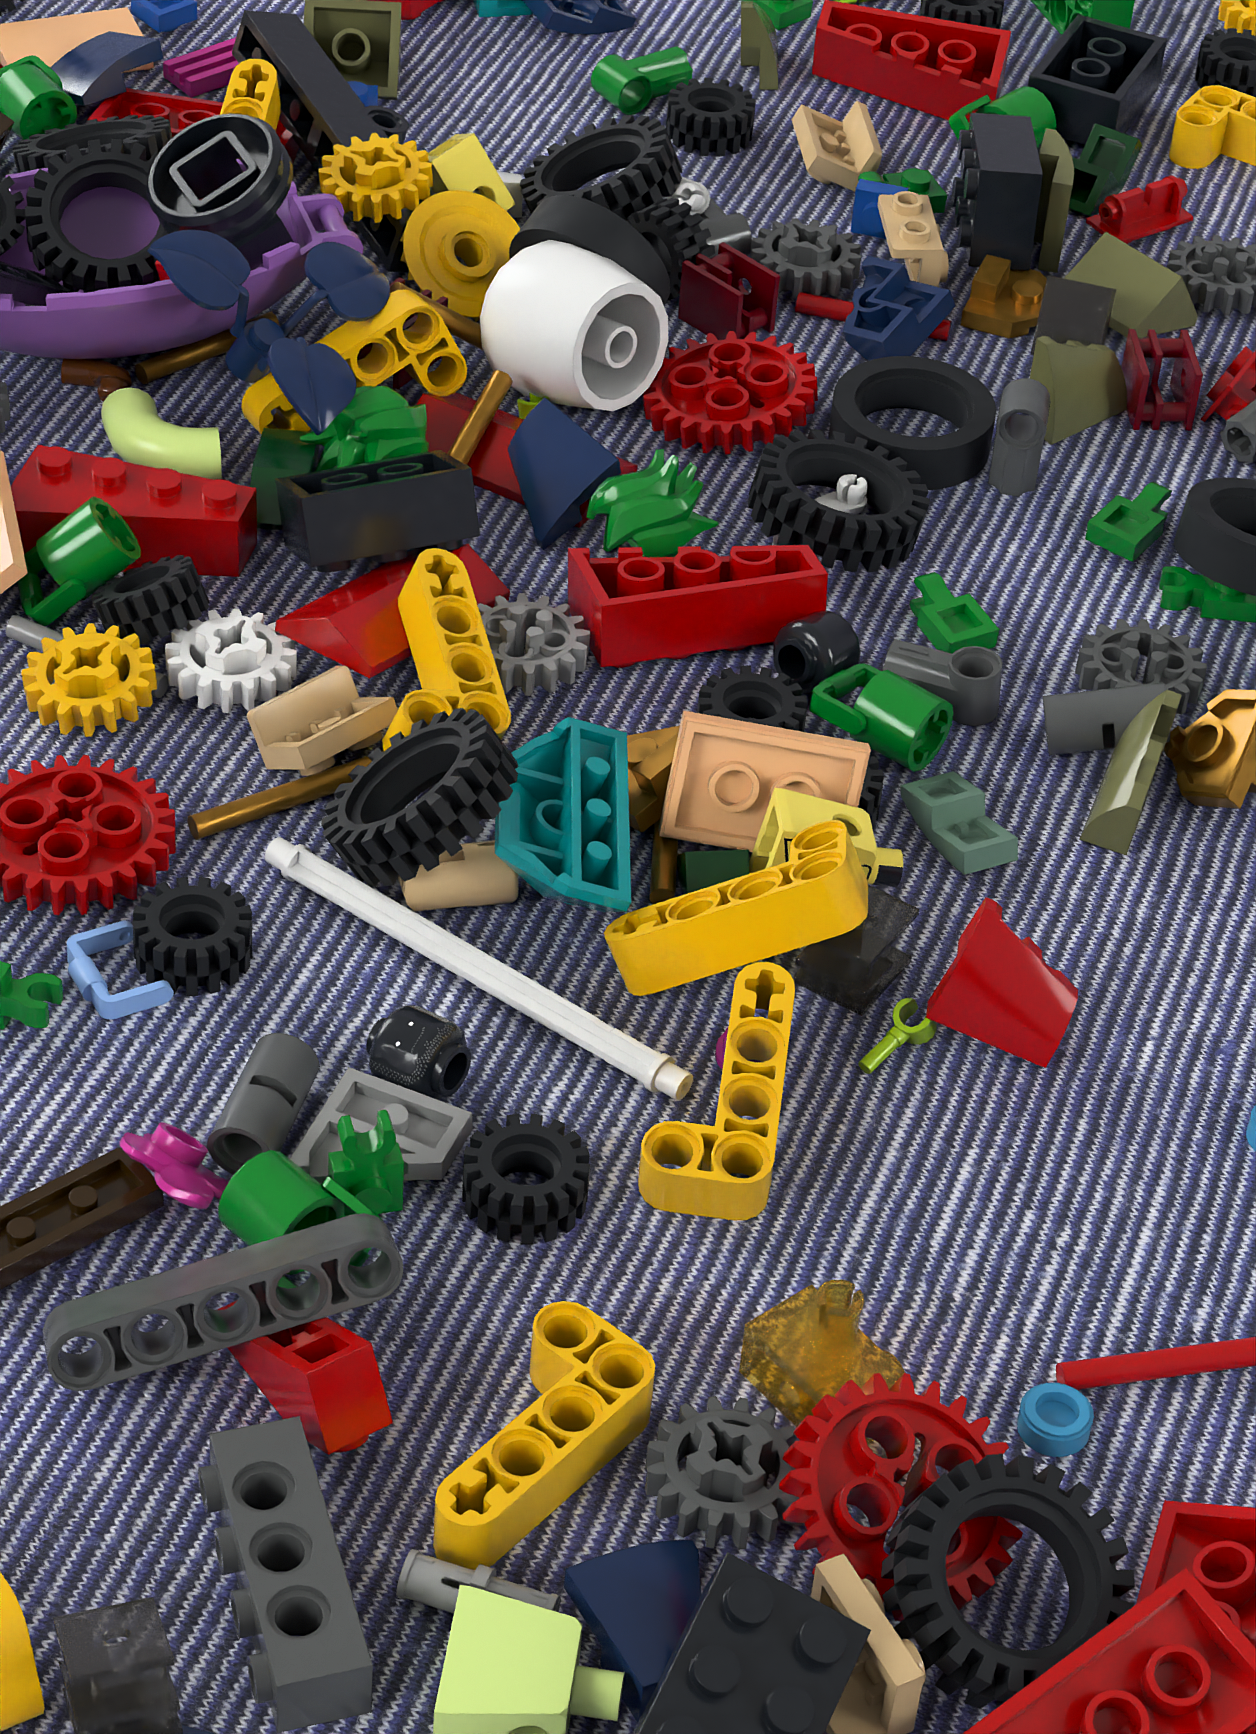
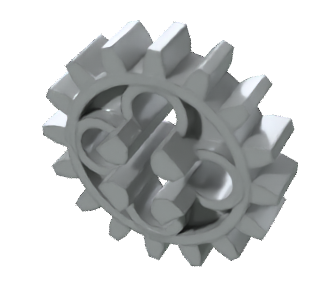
M519 593L516 602H508L501 595L496 596L495 607L493 608L481 603L478 604L504 693L510 691L513 686L522 687L525 696L532 695L534 686H542L546 691L552 693L556 691L557 680L571 685L575 682V671H585L587 657L589 656L590 631L584 630L583 616L569 617L570 605L564 603L553 608L549 606V596L545 595L539 598L537 602H528V597L525 593Z

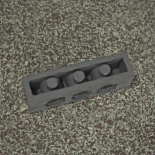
M300 1416L210 1433V1465L198 1468L199 1486L205 1512L219 1511L223 1527L214 1528L215 1548L222 1575L235 1573L239 1586L238 1590L230 1592L231 1608L239 1639L250 1636L253 1639L256 1654L247 1656V1665L255 1703L269 1702L277 1733L371 1713L373 1665ZM303 1634V1635H306V1636H299V1637H297V1636H291V1635Z

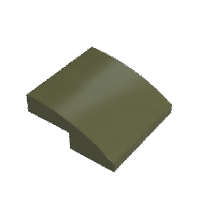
M1046 128L1039 152L1043 177L1034 242L1042 243L1038 270L1058 273L1074 179V164L1070 150L1057 130Z

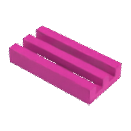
M236 37L164 61L163 77L191 98L229 85L231 74L235 66L239 64L232 54Z

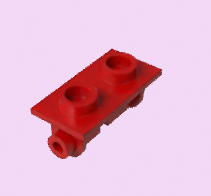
M1170 175L1162 180L1146 184L1145 191L1137 187L1119 194L1109 195L1100 204L1099 214L1086 218V223L1102 235L1108 232L1124 243L1129 244L1134 240L1167 231L1175 226L1193 221L1194 216L1181 208L1183 197L1187 195V184L1182 178Z
M1245 346L1206 394L1213 403L1202 416L1201 420L1203 422L1214 411L1227 421L1256 399V350L1253 352Z

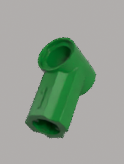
M678 46L630 60H625L623 57L613 54L604 57L597 63L592 72L591 85L595 92L626 115H634L642 111L651 99L669 94L672 89H676L677 84L683 82L688 85V80L692 79L693 69L688 62L687 53Z

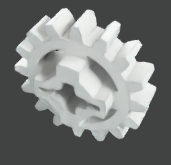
M233 609L229 617L221 618L215 610L208 611V621L188 620L187 631L174 629L171 632L172 643L165 645L169 686H179V697L183 700L195 695L198 696V708L205 709L214 703L221 705L223 713H229L233 704L241 703L247 711H250L255 706L254 700L262 699L267 702L276 697V690L289 691L291 689V677H296L297 650H294V640L276 632V622L264 625V614L259 612L250 618L242 616L240 609Z

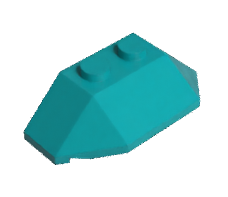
M567 717L556 724L552 731L532 739L511 752L518 764V768L515 769L518 773L517 782L509 785L513 790L509 799L497 802L502 810L495 817V854L543 897L601 912H627L631 904L627 733Z

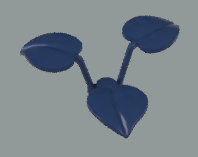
M181 230L167 234L151 244L147 252L161 263L170 280L193 303L208 310L222 311L233 307L238 301L236 320L230 328V333L237 337V339L225 356L227 367L232 374L245 382L255 383L270 370L280 389L306 424L316 435L323 433L329 424L352 401L356 393L354 373L342 356L331 347L320 343L307 345L303 337H297L294 340L285 337L320 301L326 298L333 311L344 320L359 322L373 318L386 305L390 295L389 281L384 273L378 271L377 266L371 260L349 246L336 242L320 243L309 251L304 262L306 276L319 290L314 292L281 327L274 321L266 318L251 321L247 324L246 318L250 295L242 284L250 275V266L242 253L232 243L208 231Z

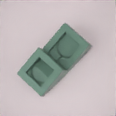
M952 771L900 785L901 798L919 828L938 852L963 875L1018 860V837L985 815V792L956 772Z

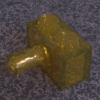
M830 1280L823 1283L818 1290L813 1285H809L745 1324L739 1372L796 1427L807 1415L813 1416L811 1410L826 1394L835 1398V1394L849 1380H853L862 1390V1386L874 1373H880L890 1390L892 1385L906 1373L893 1354L886 1350H881L858 1328L860 1313L864 1306V1296L861 1290L853 1294L855 1285L849 1281ZM865 1437L867 1445L874 1441L871 1438Z

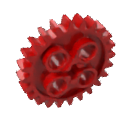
M729 331L724 340H718L715 335L708 333L706 337L707 342L702 344L691 338L687 339L686 350L675 347L668 348L669 359H663L662 366L650 387L642 394L645 419L651 420L654 432L664 430V437L667 442L681 437L683 449H687L696 443H702L703 453L706 454L715 445L722 446L725 454H731L734 445H742L748 452H753L754 442L760 440L767 445L768 442L773 444L775 434L789 437L792 425L806 426V415L815 413V401H818L814 364H807V354L805 352L794 354V344L791 342L777 347L776 336L773 335L760 342L757 341L756 332L749 333L745 339H737L734 331Z
M58 755L52 768L46 769L37 760H32L30 774L24 775L12 768L7 770L8 785L0 783V887H3L5 902L9 903L24 895L26 896L28 911L35 910L43 901L51 902L54 915H60L66 903H75L81 915L87 914L89 902L96 900L110 910L114 908L113 895L119 893L126 898L135 900L137 899V883L154 887L156 885V871L169 870V855L176 852L175 810L169 809V795L167 793H156V780L150 778L138 782L136 767H130L118 774L115 772L114 759H108L97 768L91 767L89 755H83L77 766H68L65 758L62 755Z
M874 1373L862 1386V1390L853 1380H849L835 1394V1398L826 1394L811 1410L813 1416L807 1415L793 1433L799 1441H795L788 1448L782 1459L795 1468V1470H791L779 1483L780 1490L799 1497L782 1514L784 1521L805 1523L807 1531L793 1545L796 1551L817 1548L822 1557L816 1564L844 1553L860 1579H868L874 1584L882 1602H884L882 1595L895 1585L893 1579L881 1578L882 1561L889 1556L883 1548L887 1531L891 1527L892 1529L903 1521L900 1517L896 1520L899 1508L902 1505L907 1507L940 1478L936 1466H941L950 1472L958 1464L972 1459L974 1465H976L986 1455L1004 1454L1009 1448L1006 1442H996L987 1445L981 1436L987 1430L991 1421L987 1416L979 1418L970 1424L963 1418L967 1398L963 1395L947 1407L940 1403L941 1392L939 1382L933 1381L921 1395L915 1394L913 1381L910 1374L904 1373L892 1385L890 1390L882 1375ZM865 1437L878 1442L885 1450L887 1459L873 1453L867 1445ZM915 1438H917L921 1443L918 1461L912 1466ZM910 1470L906 1484L904 1486L898 1484L897 1482ZM847 1504L854 1505L862 1510L868 1519L870 1527L862 1526L856 1522L849 1514ZM1000 1516L977 1517L961 1523L953 1534L946 1554V1580L951 1598L959 1611L972 1600V1595L979 1598L996 1583L993 1575L998 1576L1013 1561L1006 1550L1022 1538L1023 1532L1008 1522L1010 1519ZM890 1548V1554H891V1553H893V1552L895 1551V1549ZM815 1564L814 1569H813V1571H812V1574H813V1575L815 1574L816 1564ZM901 1609L892 1611L895 1621L901 1622L904 1619Z

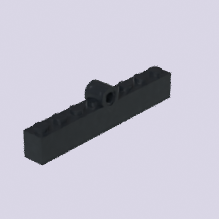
M244 10L232 54L238 63L248 59H262L274 66L277 72L281 103L279 120L293 134L294 141L318 174L319 168H323L322 157L324 155L334 156L333 146L336 144L349 147L351 145V137L356 136L362 142L369 141L372 133H377L380 138H389L396 134L399 137V144L404 143L409 128L408 121L399 113L385 107H365L296 14ZM407 208L402 209V218L398 220L392 217L391 214H384L380 223H375L372 217L365 216L359 222L353 221V212L348 211L347 215L388 272L409 273L407 264L400 261L403 253V243L400 239L406 227L405 222L413 211Z

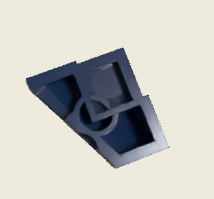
M868 255L862 263V269L866 276L862 288L854 290L852 297L854 309L846 318L843 335L846 342L868 361L891 356H911L956 305L950 290L912 281L904 264Z
M547 398L540 401L525 417L508 447L511 464L515 476H517L523 502L532 523L536 543L543 550L582 520L579 506L593 495L602 482L608 477L617 476L622 473L619 459Z
M670 1540L637 1545L610 1552L565 1569L564 1589L602 1646L600 1666L605 1670L624 1672L621 1698L637 1723L701 1596L699 1550L692 1540Z

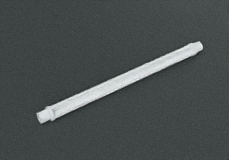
M281 837L275 838L268 845L265 852V861L281 870L283 878L302 884L449 971L470 981L480 989L644 1083L645 1088L654 1093L661 1091L671 1098L680 1101L690 1090L693 1083V1075L675 1065V1060L666 1053L660 1054L617 1028L611 1027L591 1013L313 854L307 846L303 844L293 845Z

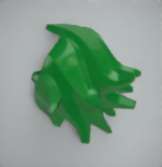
M388 386L358 387L350 404L329 424L323 433L316 435L312 431L300 436V441L325 446L314 472L331 469L335 466L339 468L428 452L426 404L410 406L403 396Z
M656 449L653 459L647 468L633 473L608 477L602 482L590 498L586 518L594 520L597 514L607 515L603 550L609 552L628 542L631 547H642L643 557H675L678 554V547H686L688 542L699 533L718 526L719 523L692 511L704 485L699 480L694 481L692 484L697 467L690 462L677 476L679 467L678 457L672 455L664 465V449Z

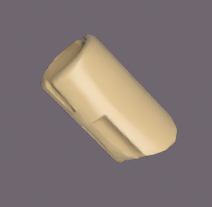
M495 840L460 844L463 849L452 857L446 850L439 855L440 865L427 872L421 864L415 878L404 881L399 875L398 881L407 905L413 911L513 903L518 897V874L495 854Z

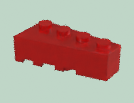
M825 0L816 27L812 74L949 120L950 116L959 109L985 95L989 96L991 102L1000 97L1011 31ZM969 114V115L965 116L966 119L968 120V122H970V114Z
M37 445L11 484L24 554L36 546V541L93 496L104 500L121 515L137 538L140 546L141 557L121 572L141 567L142 564L152 561L153 564L157 563L160 558L170 556V559L177 555H184V558L189 556L192 559L198 575L239 577L257 545V488L234 484L228 480H213L178 473L173 469H158L123 462L118 458H103L68 451L58 446Z
M809 545L732 546L730 556H718L711 551L701 549V546L678 547V554L675 557H643L642 547H618V558H590L589 548H568V605H570V614L572 616H583L584 630L590 631L589 648L600 667L624 668L641 661L662 658L684 659L695 653L722 649L738 651L745 649L749 645L774 642L779 630L790 621L814 612L826 611L828 573Z

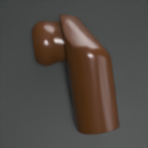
M63 359L61 368L62 383L98 388V395L103 402L114 391L127 387L130 388L132 385L129 372L117 365L98 359Z

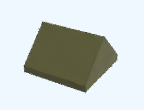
M305 0L304 25L346 81L362 82L366 85H378V99L397 100L401 61V2Z
M1105 232L1058 284L1055 293L1126 338L1129 329H1135L1138 338L1147 337L1148 329H1155L1157 335L1195 326L1198 318L1183 277L1108 232Z

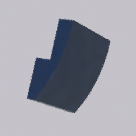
M522 0L545 28L559 32L603 34L633 27L636 21L635 16L620 0Z
M109 31L75 47L50 68L59 76L63 90L73 99L74 103L85 106L126 92L122 72L164 58L159 39Z

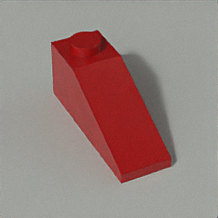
M238 1300L226 1306H223L217 1310H225L233 1306ZM327 1317L227 1347L283 1419L300 1416L307 1441L328 1455L333 1452L341 1453L356 1449L368 1440L370 1434L393 1423L372 1343Z

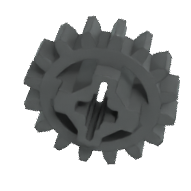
M792 218V221L785 225L775 221L773 222L772 230L759 229L758 238H752L750 258L780 275L778 293L791 290L793 298H797L800 292L818 296L827 292L835 297L839 295L840 287L851 289L854 279H859L862 256L860 255L861 245L852 243L853 235L851 233L838 235L837 225L819 227V221L815 219L809 225H804L797 218Z
M716 1396L708 1398L707 1412L700 1414L687 1403L681 1405L678 1424L662 1419L658 1424L657 1440L649 1441L647 1446L645 1492L646 1495L657 1496L655 1514L659 1519L669 1518L677 1514L679 1516L677 1534L683 1538L691 1534L696 1528L705 1531L706 1547L715 1548L721 1535H731L734 1544L739 1550L746 1549L748 1533L754 1531L768 1542L774 1540L778 1521L793 1526V1522L783 1520L782 1514L793 1502L799 1499V1497L787 1494L779 1489L781 1480L791 1470H795V1468L782 1459L784 1453L797 1440L796 1435L793 1433L796 1429L795 1426L775 1429L776 1411L774 1409L768 1408L758 1416H754L748 1413V1399L741 1397L736 1402L733 1410H723ZM688 1455L686 1469L679 1471L678 1465L680 1461ZM774 1473L776 1481L768 1490L766 1488L768 1475Z

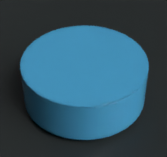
M1061 1383L1039 1384L1028 1390L1021 1400L1017 1418V1430L1022 1440L1036 1452L1052 1457L1073 1455L1084 1448L1089 1440L1094 1419L1093 1408L1089 1400L1080 1391L1071 1386Z

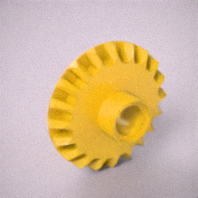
M462 190L440 192L421 202L405 222L406 227L400 239L403 243V253L400 261L407 264L409 270L407 280H414L420 288V293L426 289L432 291V300L434 301L442 296L448 298L449 309L464 317H473L475 322L480 320L486 291L498 270L510 260V244L520 230V227L500 205L480 194ZM456 256L462 258L467 266L461 264Z

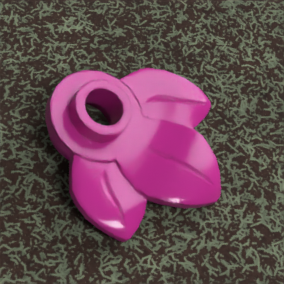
M160 1122L153 1134L146 1133L142 1137L127 1132L120 1140V1147L131 1159L145 1164L148 1169L154 1172V1179L158 1187L169 1197L184 1205L207 1210L213 1197L221 1199L222 1193L229 1183L226 1179L203 1166L202 1161L208 1153V1149L196 1138L173 1125Z

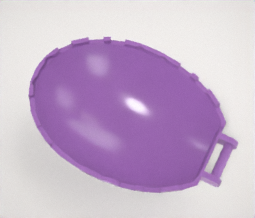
M236 159L243 172L247 169L240 159ZM42 168V170L48 173V168ZM39 169L5 176V178L10 176L15 182L9 188L11 194L13 195L21 191L24 201L16 206L17 209H25V206H27L26 195L29 186L35 188L34 176ZM292 181L290 190L282 205L276 211V214L282 220L294 242H289L262 254L263 264L250 271L249 277L242 284L250 295L246 320L270 308L307 278L304 262L306 255L314 246L324 242H336L349 246L363 254L362 242L356 233L348 230L343 220L345 211L336 196L323 193L299 197L296 185ZM100 187L83 192L65 208L60 220L61 230L73 246L88 255L104 259L124 258L139 252L155 237L160 225L158 217L151 209L148 201L139 194L117 187ZM25 219L20 223V225L25 226L23 235L16 239L18 242L0 256V261L45 275V269L38 271L33 262V252H29ZM325 230L326 232L317 233L316 231ZM170 279L147 285L118 287L87 293L79 289L78 292L47 294V306H25L24 303L13 300L12 294H0V350L39 358L108 359L156 353L192 344L230 329L236 320L238 301L227 310H208L188 299Z

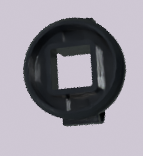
M230 113L211 116L197 121L180 131L162 148L155 158L146 185L147 200L168 234L181 230H202L217 234L232 243L242 253L249 263L250 271L263 264L262 254L289 242H294L282 220L276 214V211L282 205L290 190L293 178V165L290 155L280 142L278 134L267 122L257 117ZM236 159H240L246 167V171L243 172Z

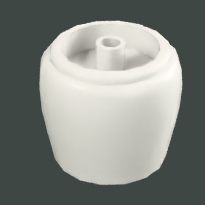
M547 240L526 247L502 266L486 291L480 314L482 348L493 372L499 370L507 373L513 381L510 387L529 397V393L542 398L547 396L551 403L615 411L632 404L650 387L662 366L668 344V315L658 294L611 259L573 244L554 240Z

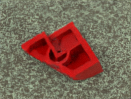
M985 897L959 938L956 958L928 1000L926 1018L1046 1068L1068 1027L1078 1000V989L1061 971L1055 970L1045 963L1042 957V950L1030 937L1021 940L1001 919L1002 907L996 901Z

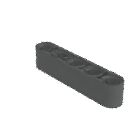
M352 1214L73 1299L55 1307L47 1316L43 1326L48 1371L54 1381L65 1389L73 1391L91 1390L370 1304L391 1295L399 1286L403 1276V1260L386 1223L377 1216L370 1214ZM373 1247L382 1250L376 1261L367 1266L356 1267L349 1265L353 1255L364 1248ZM302 1269L311 1272L308 1280L296 1288L287 1289L277 1285L283 1275L292 1270ZM229 1291L240 1295L238 1301L225 1310H213L206 1307V1303L211 1297L220 1292ZM160 1314L168 1318V1321L162 1328L153 1332H142L133 1327L140 1318L146 1315ZM85 1336L96 1341V1344L90 1350L81 1354H70L61 1349L66 1341L74 1337Z

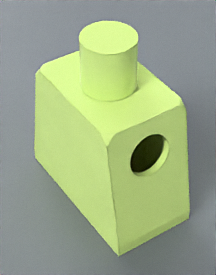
M460 1585L434 1709L433 1734H568L571 1715L618 1721L624 1672L579 1666L583 1624L576 1617L475 1587Z

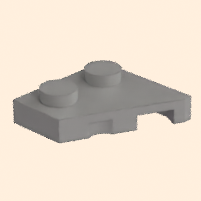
M348 1067L289 1159L319 1183H323L328 1176V1152L343 1150L337 1131V1124L341 1116L350 1115L354 1132L364 1133L372 1130L377 1125L378 1111L387 1110L396 1135V1142L399 1144L404 1161L403 1181L442 1180L473 1130L472 1112Z

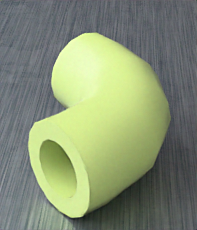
M127 387L118 389L109 394L104 400L101 409L104 430L113 450L125 461L158 469H173L178 473L213 480L222 479L218 427H181L166 422L158 416L154 399L147 392L137 388Z

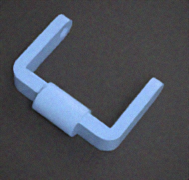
M126 920L72 935L67 940L68 973L86 1001L92 1002L102 1018L110 1020L163 1005L169 1002L174 995L172 987L164 980L114 995L109 994L105 980L92 959L87 955L131 942L133 940V925Z

